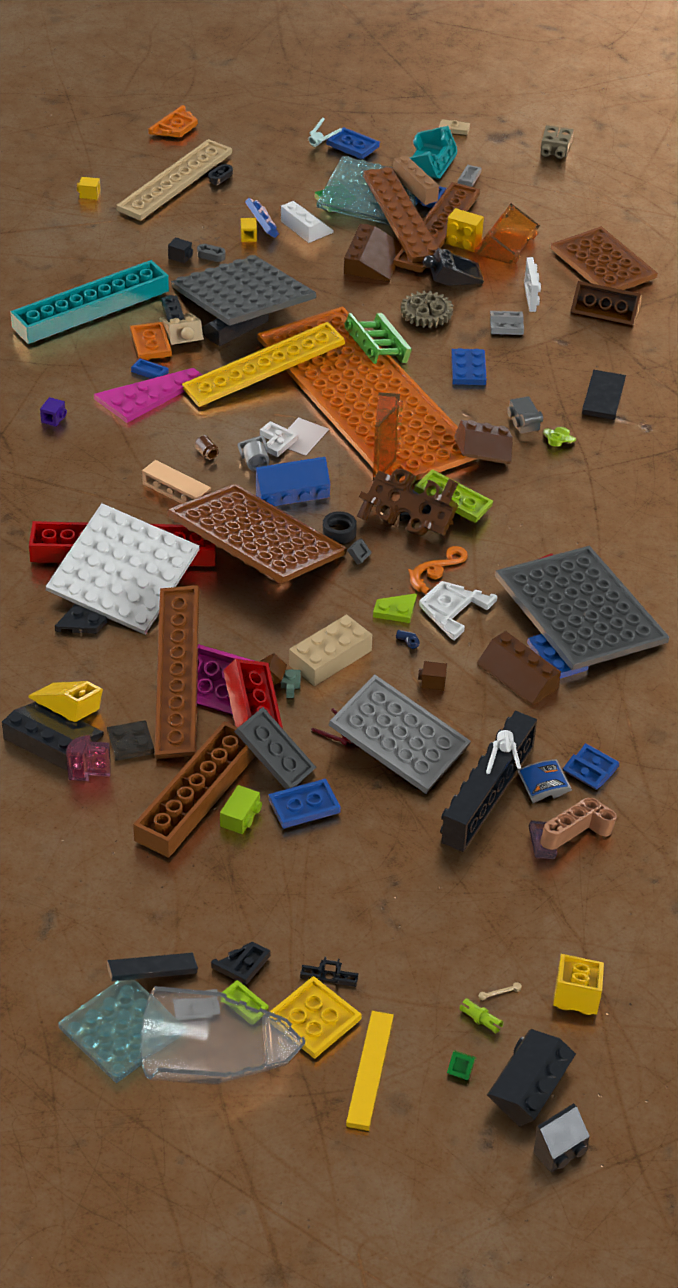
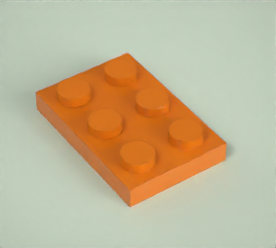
M163 322L130 326L138 359L149 360L172 356V350Z

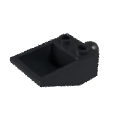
M438 248L433 256L427 255L423 259L424 266L431 269L433 279L436 282L447 286L483 284L484 282L479 263L453 254L449 250Z

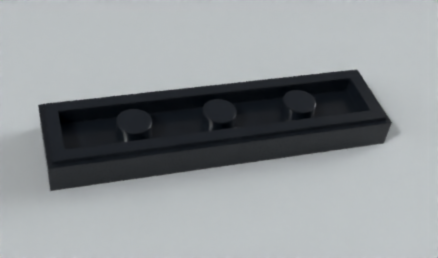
M193 952L107 960L106 965L111 982L197 974L198 971Z

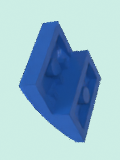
M585 743L577 755L573 754L563 767V771L597 790L617 770L619 762Z

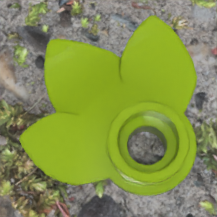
M557 427L555 430L545 428L543 431V435L548 439V444L558 447L563 442L572 443L576 441L575 437L569 435L570 430L565 427Z

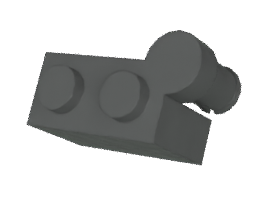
M530 397L511 399L507 413L512 418L514 426L518 428L519 432L522 434L540 430L543 414L541 411L538 412Z

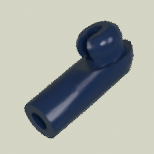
M397 630L396 639L404 640L412 649L419 646L420 641L415 633Z

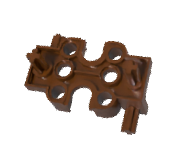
M399 468L392 475L378 471L369 492L364 493L361 491L359 498L364 502L357 517L367 521L374 506L376 507L378 517L394 525L399 514L407 512L411 519L405 528L406 531L417 536H423L430 530L445 536L449 525L454 523L452 519L459 506L452 500L459 483L449 479L443 490L437 483L428 479L424 492L415 494L412 491V485L417 476L413 475L410 471ZM405 476V480L399 483L400 478ZM436 489V493L430 496L431 491ZM395 492H399V500L392 501V495ZM427 505L431 506V512L423 514V508ZM390 508L389 513L384 515L385 510ZM421 522L420 527L415 529L416 523Z

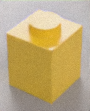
M81 177L80 183H77L79 198L98 200L100 178Z
M241 218V242H257L256 218Z

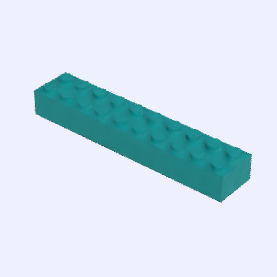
M152 260L10 311L12 328L27 344L33 343L169 292V275Z

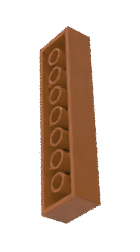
M225 721L218 727L133 824L135 842L168 858L173 854L256 756L234 732L238 727Z

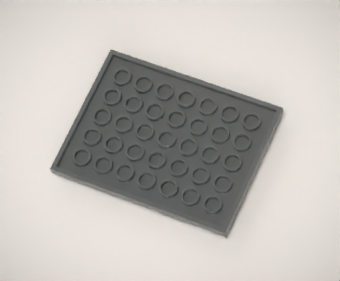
M250 255L242 260L237 259L229 264H220L219 267L207 268L203 272H194L190 276H181L171 281L172 288L229 326L317 298L315 291L256 255Z
M590 546L499 569L495 572L497 580L571 670L659 646L669 641V636Z

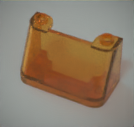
M510 203L474 252L508 264L514 262L516 264L521 257L519 253L530 239L534 240L539 232L537 230L540 225Z

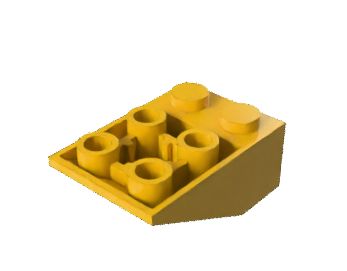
M88 681L57 682L30 694L28 698L34 700L39 705L51 709L54 713L66 717L69 721L76 722L99 710L103 689Z

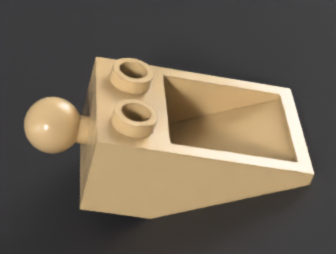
M191 313L183 314L185 320L174 318L168 322L166 317L159 318V322H163L168 341L171 345L203 340L201 320Z

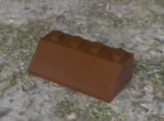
M578 281L570 312L634 326L639 313L642 295L640 293Z
M507 631L493 638L477 661L479 667L531 706L559 688L561 671Z

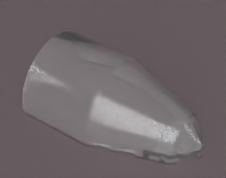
M155 986L147 1000L143 1015L140 1049L141 1062L145 1077L150 1080L218 1085L284 1067L304 1046L305 1038H301L293 1030L292 1024L288 1019L261 1008L257 1010L247 1006V1003L240 1000L237 1002L227 998V995L224 993Z

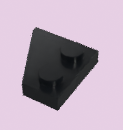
M74 604L56 623L55 631L61 632V629H72L73 633L86 632L97 634L107 623V617Z
M250 942L243 945L240 949L229 952L228 957L219 961L217 959L212 960L211 968L247 985L269 959L271 953L269 949Z

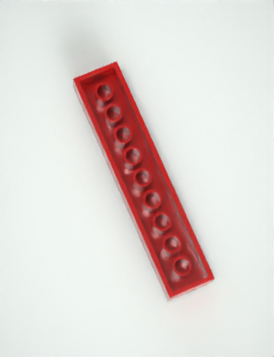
M32 521L29 540L30 562L62 563L89 522ZM151 524L199 545V551L189 566H215L216 545L203 539L195 532L189 531L183 525Z

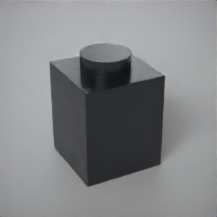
M175 237L168 244V259L186 263L193 256L192 242Z

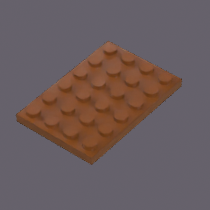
M602 226L551 243V249L592 284L625 290L656 279L658 275L653 268Z

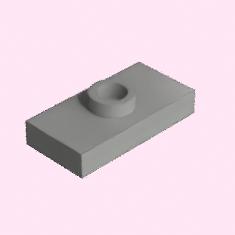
M467 165L458 179V184L472 187L481 174L482 168Z

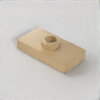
M441 119L439 127L449 126L451 133L467 135L470 123Z

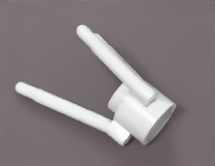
M508 730L500 731L497 735V740L493 742V750L486 771L487 774H490L498 748L503 752H510L512 750L518 769L521 768L513 733Z

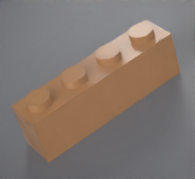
M407 155L394 158L393 170L400 182L424 205L437 202L439 185Z

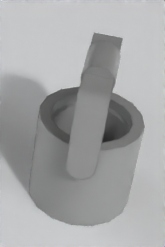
M264 436L254 437L237 444L242 459L245 458L247 466L251 471L256 472V467L269 465L270 461L267 454L269 449Z

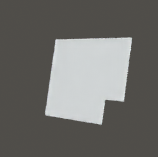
M297 418L288 430L297 433L298 440L288 449L307 455L329 429Z

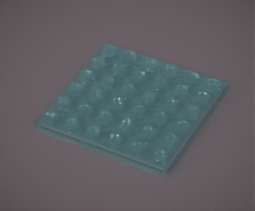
M342 156L319 197L316 207L390 225L363 177V171L382 169L386 166ZM402 184L414 207H416V196Z

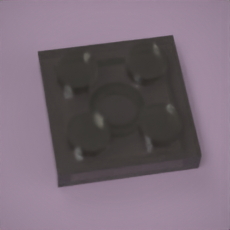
M146 720L107 727V734L115 761L155 754Z

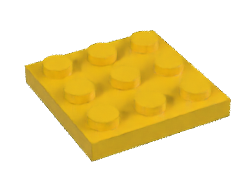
M314 976L266 1014L267 1021L314 1059L362 1018V1014Z

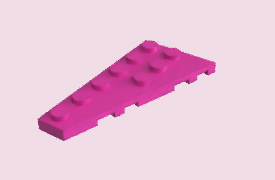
M194 368L95 393L94 400L128 423L185 392L182 384L203 374Z

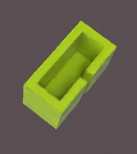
M237 785L220 812V827L243 834L246 828L251 826L254 815L258 814L261 810L260 792Z

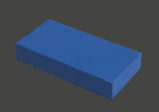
M139 358L131 367V372L152 379L167 375L169 368Z

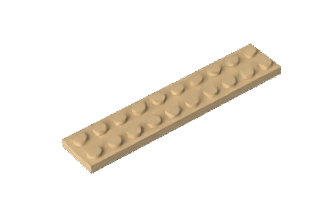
M210 139L206 140L117 204V211L137 220H143L230 156L232 148Z

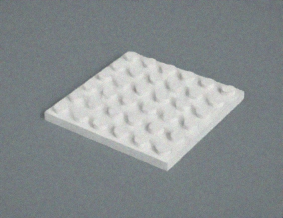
M101 503L46 585V591L146 635L159 614L160 588L177 586L198 553L199 545Z

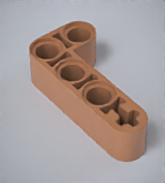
M585 798L544 825L540 844L546 849L554 850L587 828L601 836H609L612 834L617 815L598 800Z

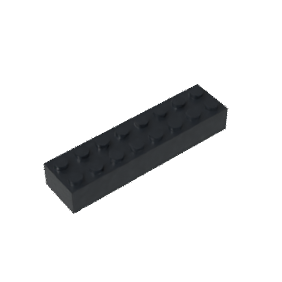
M515 710L513 715L506 719L504 728L500 729L497 735L503 730L513 733L520 765H522L534 747L537 719ZM490 742L485 756L482 755L480 757L476 769L473 768L471 770L467 782L464 781L462 783L458 795L453 796L450 807L448 809L445 808L441 816V820H443L440 829L442 834L441 843L462 852L465 851L518 770L512 750L510 752H503L498 748L490 774L486 773L493 750V742Z

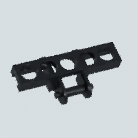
M325 956L324 960H321L319 967L302 965L300 978L310 979L314 976L322 982L356 987L359 973L341 971L342 963H340L339 958L337 961L327 960ZM326 964L336 966L335 972L325 970ZM331 974L333 978L327 979L325 976Z

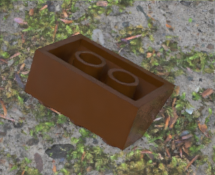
M473 420L460 421L454 438L463 456L511 464L513 437L507 427L493 426L489 423H476Z

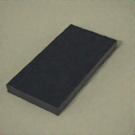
M593 369L582 414L615 420L626 375Z

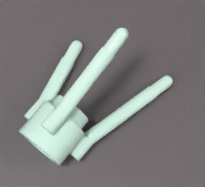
M322 118L310 132L311 136L308 140L313 147H316L329 137L342 131V128L323 136L321 132H316L325 120V118Z

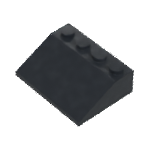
M36 702L13 710L2 721L3 739L66 771L104 735L102 730L81 720L76 722L69 721L66 717L54 713L51 709Z

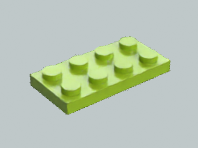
M432 469L415 485L414 491L419 494L423 493L428 479L437 483L444 490L450 478ZM460 483L452 497V500L459 505L455 513L475 523L493 504V500ZM436 489L431 491L430 496L436 493Z

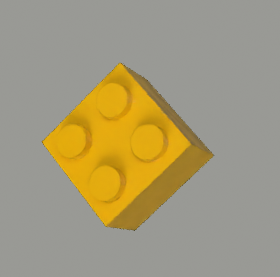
M455 208L447 220L446 244L475 252L482 243L484 216Z

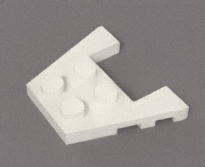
M441 581L419 600V606L452 640H455L464 632L465 626L453 620V618L470 602L488 610L497 602V595L490 594L488 596L482 594V591L479 590L472 592L464 590L463 586Z

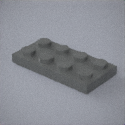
M264 707L234 731L285 789L295 787L316 768Z

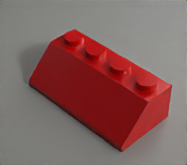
M235 659L223 670L235 726H241L264 707L283 729L269 663Z

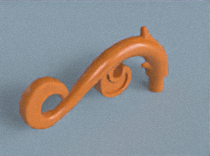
M452 546L446 552L448 560L427 561L415 567L414 570L408 569L412 587L426 595L431 589L423 582L424 579H420V575L427 571L429 578H441L444 573L442 566L465 562L468 558L467 551L462 547ZM457 554L461 556L458 559H452V555Z

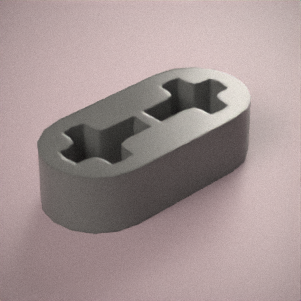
M208 244L197 246V256L199 258L216 262L224 261L226 258L224 248Z

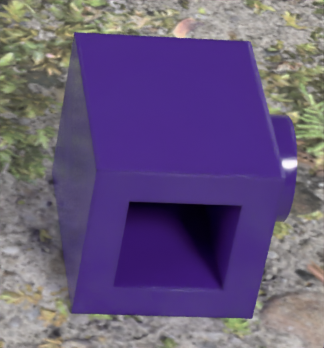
M51 397L40 408L41 423L56 427L67 414L65 401Z

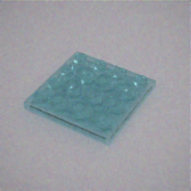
M135 979L115 982L58 1022L59 1029L115 1083L121 1081L186 1033V1026Z

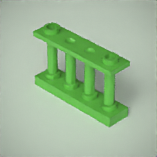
M352 313L348 314L344 328L373 364L377 363L379 355H395L401 363L408 362L412 348L382 313H376L374 321H357ZM364 328H373L374 330H365ZM371 337H381V339H372ZM379 346H388L389 348H379Z

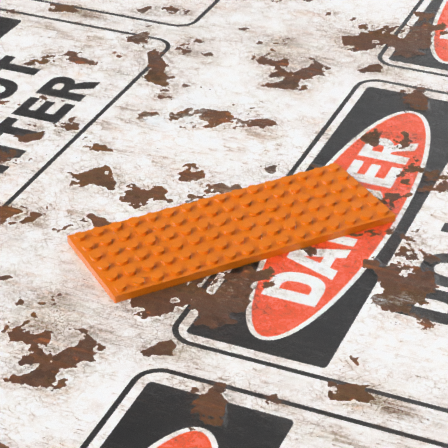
M344 307L257 334L259 342L267 348L325 322H329L345 339L344 345L285 371L377 473L381 471L392 475L396 469L401 468L417 476L416 481L425 477L432 469L439 473L477 459L462 455L454 438L458 426L390 355H379L377 363L373 364L344 328L349 314ZM405 476L400 478L399 483L405 480Z

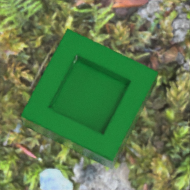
M454 1050L447 1073L469 1080L476 1057Z

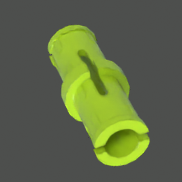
M468 998L463 1003L469 1006V1009L462 1004L460 1005L461 1012L472 1017L475 1023L483 1024L495 1034L501 1029L494 1026V1023L503 1027L504 1022L491 1015L485 1007L480 1008Z

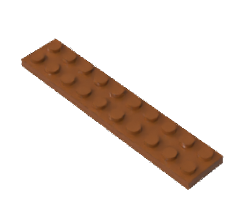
M385 167L363 171L365 181L411 263L423 261L427 255L433 256L438 246L393 168Z
M452 182L425 217L423 222L438 248H441L446 241L449 215L455 208L467 212L480 195V189ZM403 248L393 260V264L400 268L423 273L426 269L423 261L411 263Z
M198 585L160 588L155 729L156 759L186 757L196 754L199 630Z

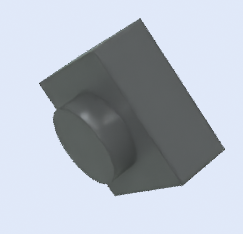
M362 538L358 539L347 549L357 565L362 563L372 553Z

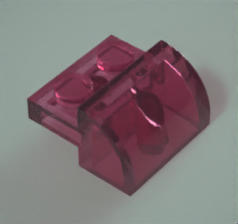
M90 735L78 737L70 742L66 751L69 780L89 781L90 775H111L109 743L91 742Z

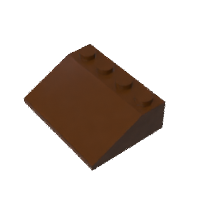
M360 224L344 257V274L390 282L396 268L393 260L403 247L397 239L379 228L368 224Z

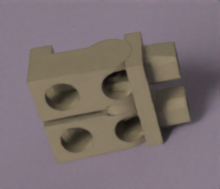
M546 125L541 142L542 156L555 155L557 158L567 157L569 147L573 142L574 129L560 128L559 131V127Z

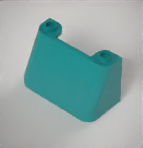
M449 126L418 132L413 139V144L417 150L409 158L432 179L441 178L456 157L458 151Z

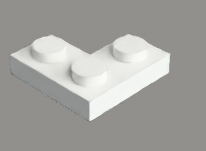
M271 421L260 429V435L269 439L267 442L269 450L267 452L276 457L280 456L298 440L297 433Z

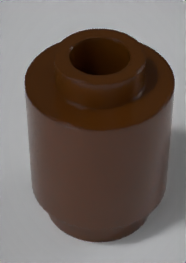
M204 435L196 440L195 449L205 459L213 460L218 456V447L208 436Z

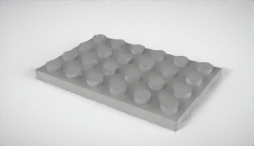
M375 674L329 722L330 727L425 794L471 743L469 739Z

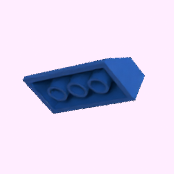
M326 457L256 467V496L273 506L330 497V478Z

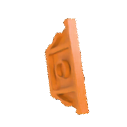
M182 105L148 128V134L181 137L197 126L198 120L190 111L187 112L186 107Z

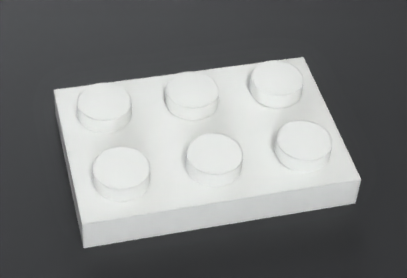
M527 257L524 280L529 312H536V306L540 302L538 292H541L537 264H534L533 257Z

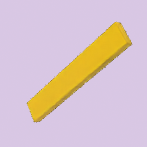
M377 1011L371 1012L346 1127L369 1131L394 1014Z

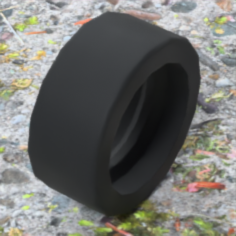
M335 511L324 517L322 531L325 536L339 544L348 543L355 538L357 521L353 515L343 511ZM344 525L347 526L348 529L335 530L332 529L331 526Z

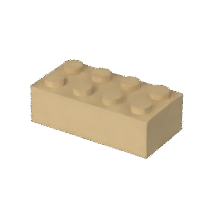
M346 614L290 648L289 666L294 670H301V676L313 686H316L371 652L372 634Z

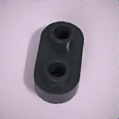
M228 164L218 166L209 172V182L214 185L222 183L233 175V167Z

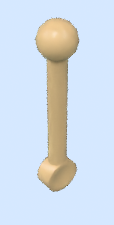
M515 982L511 987L488 993L480 992L479 999L486 1000L487 997L513 990L519 992L522 985Z

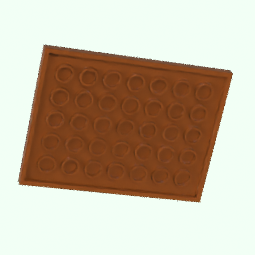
M236 484L170 508L167 512V516L173 519L174 522L187 527L189 531L197 533L203 539L209 540L218 548L226 550L230 555L241 559L245 564L253 566L260 573L270 576L274 581L281 584L346 555L348 549Z

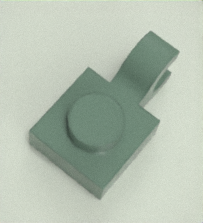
M285 670L281 681V688H286V698H294V689H300L301 670Z

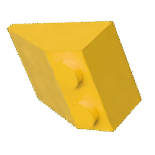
M561 954L553 1006H557L562 1010H576L585 1015H597L602 994L604 962Z

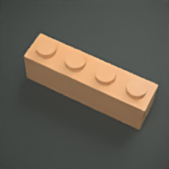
M154 460L142 470L143 485L181 504L211 493V487L157 460Z

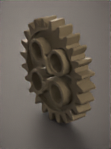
M417 291L416 295L411 293V296H406V299H403V302H401V314L405 321H410V324L416 323V326L421 324L423 328L425 325H428L429 328H431V325L437 327V324L443 325V322L448 323V319L451 320V316H453L452 301H448V297L443 298V294L438 295V292L432 294L431 291L429 293Z

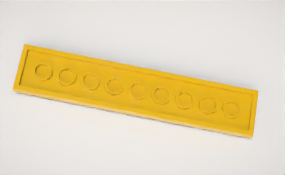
M325 322L187 381L182 386L189 397L200 407L345 344V339L329 322Z

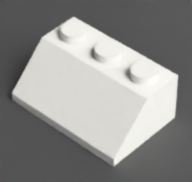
M288 202L281 206V222L308 243L333 233L329 226L296 202Z

